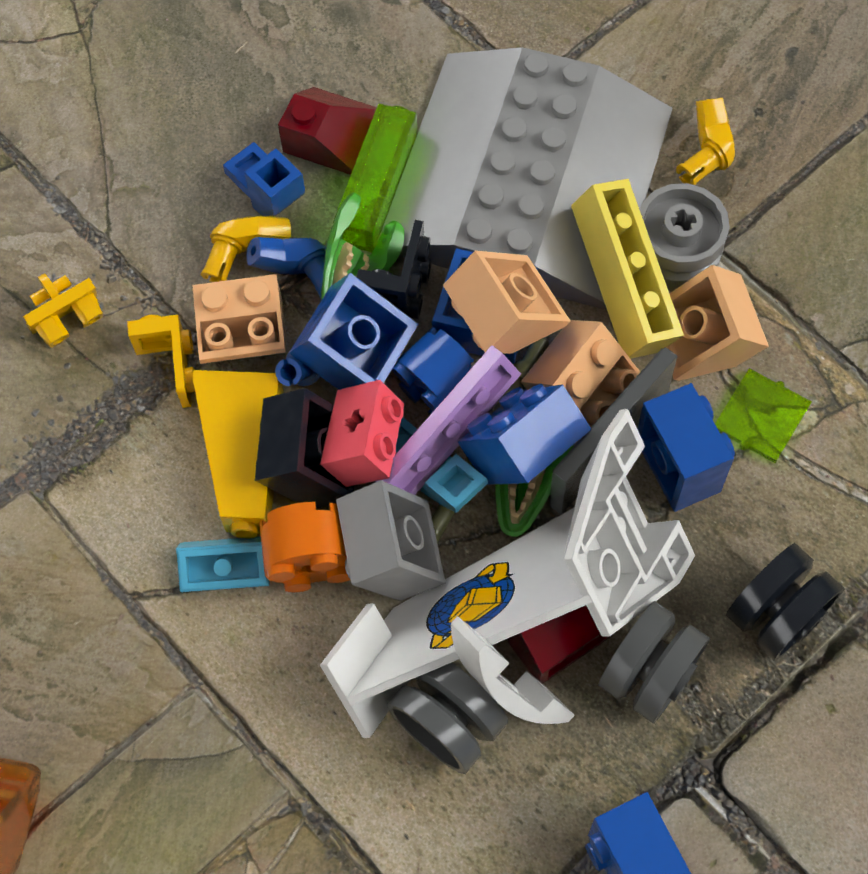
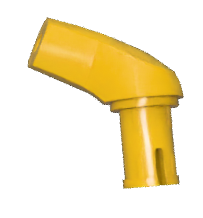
M723 97L696 101L698 137L701 150L676 167L677 174H681L683 171L686 172L679 176L682 183L696 185L697 182L715 169L726 170L734 161V138Z
M249 216L219 223L210 234L211 242L214 245L201 272V276L204 279H208L211 276L209 282L227 281L236 254L247 251V247L253 238H291L290 220L275 216Z

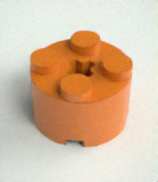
M315 502L290 504L267 513L268 522L260 520L264 573L268 580L283 583L285 591L292 593L307 591L311 589V583L327 580L330 583H343L350 580L345 569L347 556L337 504L329 503L330 511L316 510Z

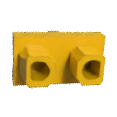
M44 273L37 277L43 288L31 294L30 298L35 306L48 299L50 301L23 316L31 333H38L43 341L50 348H53L69 337V333L60 321V318L74 311L85 328L100 320L103 314L96 299V287L90 278L59 295L61 291L72 286L68 277L64 275L51 282Z

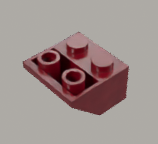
M585 605L508 638V643L531 675L543 684L612 637L613 634L611 636H601Z

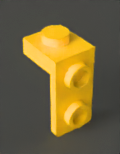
M178 314L162 317L159 315H147L140 318V320L127 321L128 337L136 355L173 351L176 393L182 408L191 407L190 393L195 392L192 378L194 367H188L187 355L194 354L190 329L183 330Z

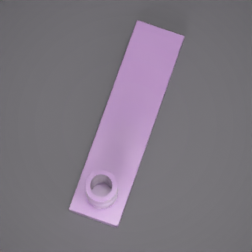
M491 345L410 439L395 453L390 478L383 479L382 481L416 495L425 482L459 446L457 441L469 432L467 429L468 424L482 414L488 413L521 375L502 352Z

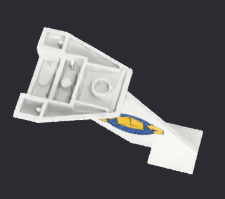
M628 409L619 410L603 433L581 478L576 504L573 509L446 578V584L417 594L391 610L385 620H383L374 603L366 604L320 664V667L363 738H370L389 711L387 709L388 701L402 686H407L411 679L459 659L451 634V622L457 616L493 645L586 605L601 636H611L647 609L653 601L656 602L681 582L695 554L680 521L648 523L626 477L645 448Z

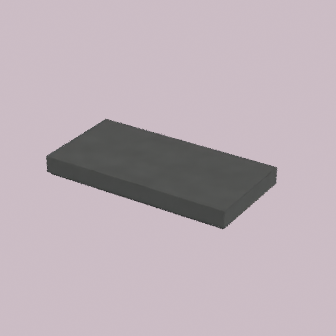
M666 347L664 349L661 348L595 422L591 430L578 441L553 469L549 503L550 507L560 515L577 498L584 471L603 433L619 410L628 409L636 428H638L643 403L669 392L677 360L675 353Z

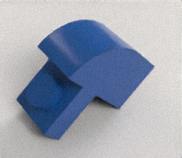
M253 142L223 164L225 174L251 199L252 207L262 216L274 217L305 194L303 174L276 148L269 154H266Z

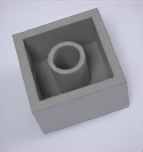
M382 480L336 499L347 556L345 569L352 585L402 601L446 584L429 502Z

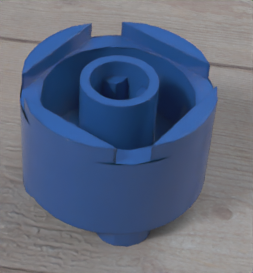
M432 327L397 360L392 371L402 381L398 385L406 396L414 403L422 399L430 408L427 411L430 416L469 372L474 359L450 335L441 329L437 332L435 327Z

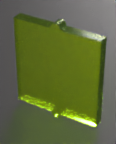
M749 368L715 422V425L720 433H726L731 440L739 443L740 449L746 450L748 448L776 464L812 401L785 388L784 382L778 381L776 383Z

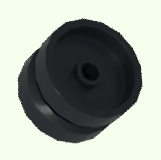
M796 543L788 546L748 584L726 613V616L744 632L755 629L768 617L771 618L760 631L756 645L773 661L779 659L792 646L800 643L825 618L828 614V609L845 590L828 572L818 573L802 587L799 586L810 573L814 560Z

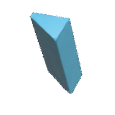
M261 536L248 539L233 538L182 542L176 548L180 592L270 585V580L265 577Z

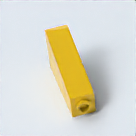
M193 370L192 378L220 519L225 531L230 532L233 536L246 539L255 538L257 534H260V520L268 522L267 513L272 511L274 490L255 481L263 398L284 393L282 384L278 381L276 373Z

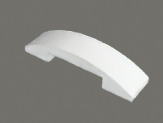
M457 616L451 622L453 644L463 666L506 711L523 720L542 724L566 723L575 716L544 684L527 671L515 684L504 678L500 673L508 666L509 662L480 633Z

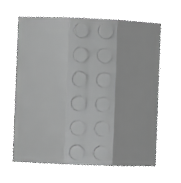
M523 47L447 54L380 236L386 224H389L391 221L399 222L405 231L404 243L399 256L406 257L414 221L421 220L424 221V236L431 238L428 259L432 260V265L449 269L456 248L470 252L476 250L528 255L555 297L607 310L571 205L594 184L629 179L640 210L642 202L648 194L673 108L603 67Z

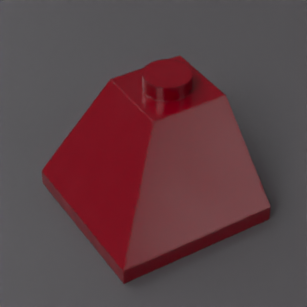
M316 87L294 93L278 123L282 150L284 153L356 176L386 112L384 109Z

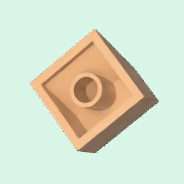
M475 250L443 284V287L452 299L451 304L454 310L464 318L473 333L474 342L484 352L493 345L503 354H512L566 327L571 322L528 255Z
M711 265L669 293L684 336L666 347L677 355L673 372L674 380L681 381L737 367L769 347L741 274Z

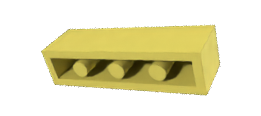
M629 179L592 185L571 205L618 343L630 359L658 353L661 348L668 347L684 336L631 184Z

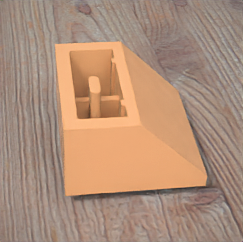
M277 274L192 285L200 364L286 353V329Z
M570 320L571 322L562 328L522 379L521 383L527 390L538 384H543L544 387L564 385L589 426L592 427L636 378L640 371L602 322Z

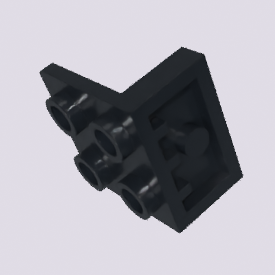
M414 221L401 276L393 275L381 269L372 271L358 269L356 276L411 319H419L423 303V295L419 294L421 283H428L432 260L428 259L431 238L424 236V221Z

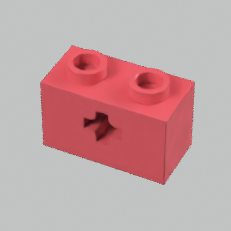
M381 380L337 390L320 465L345 487L390 478L400 423L404 413V403Z

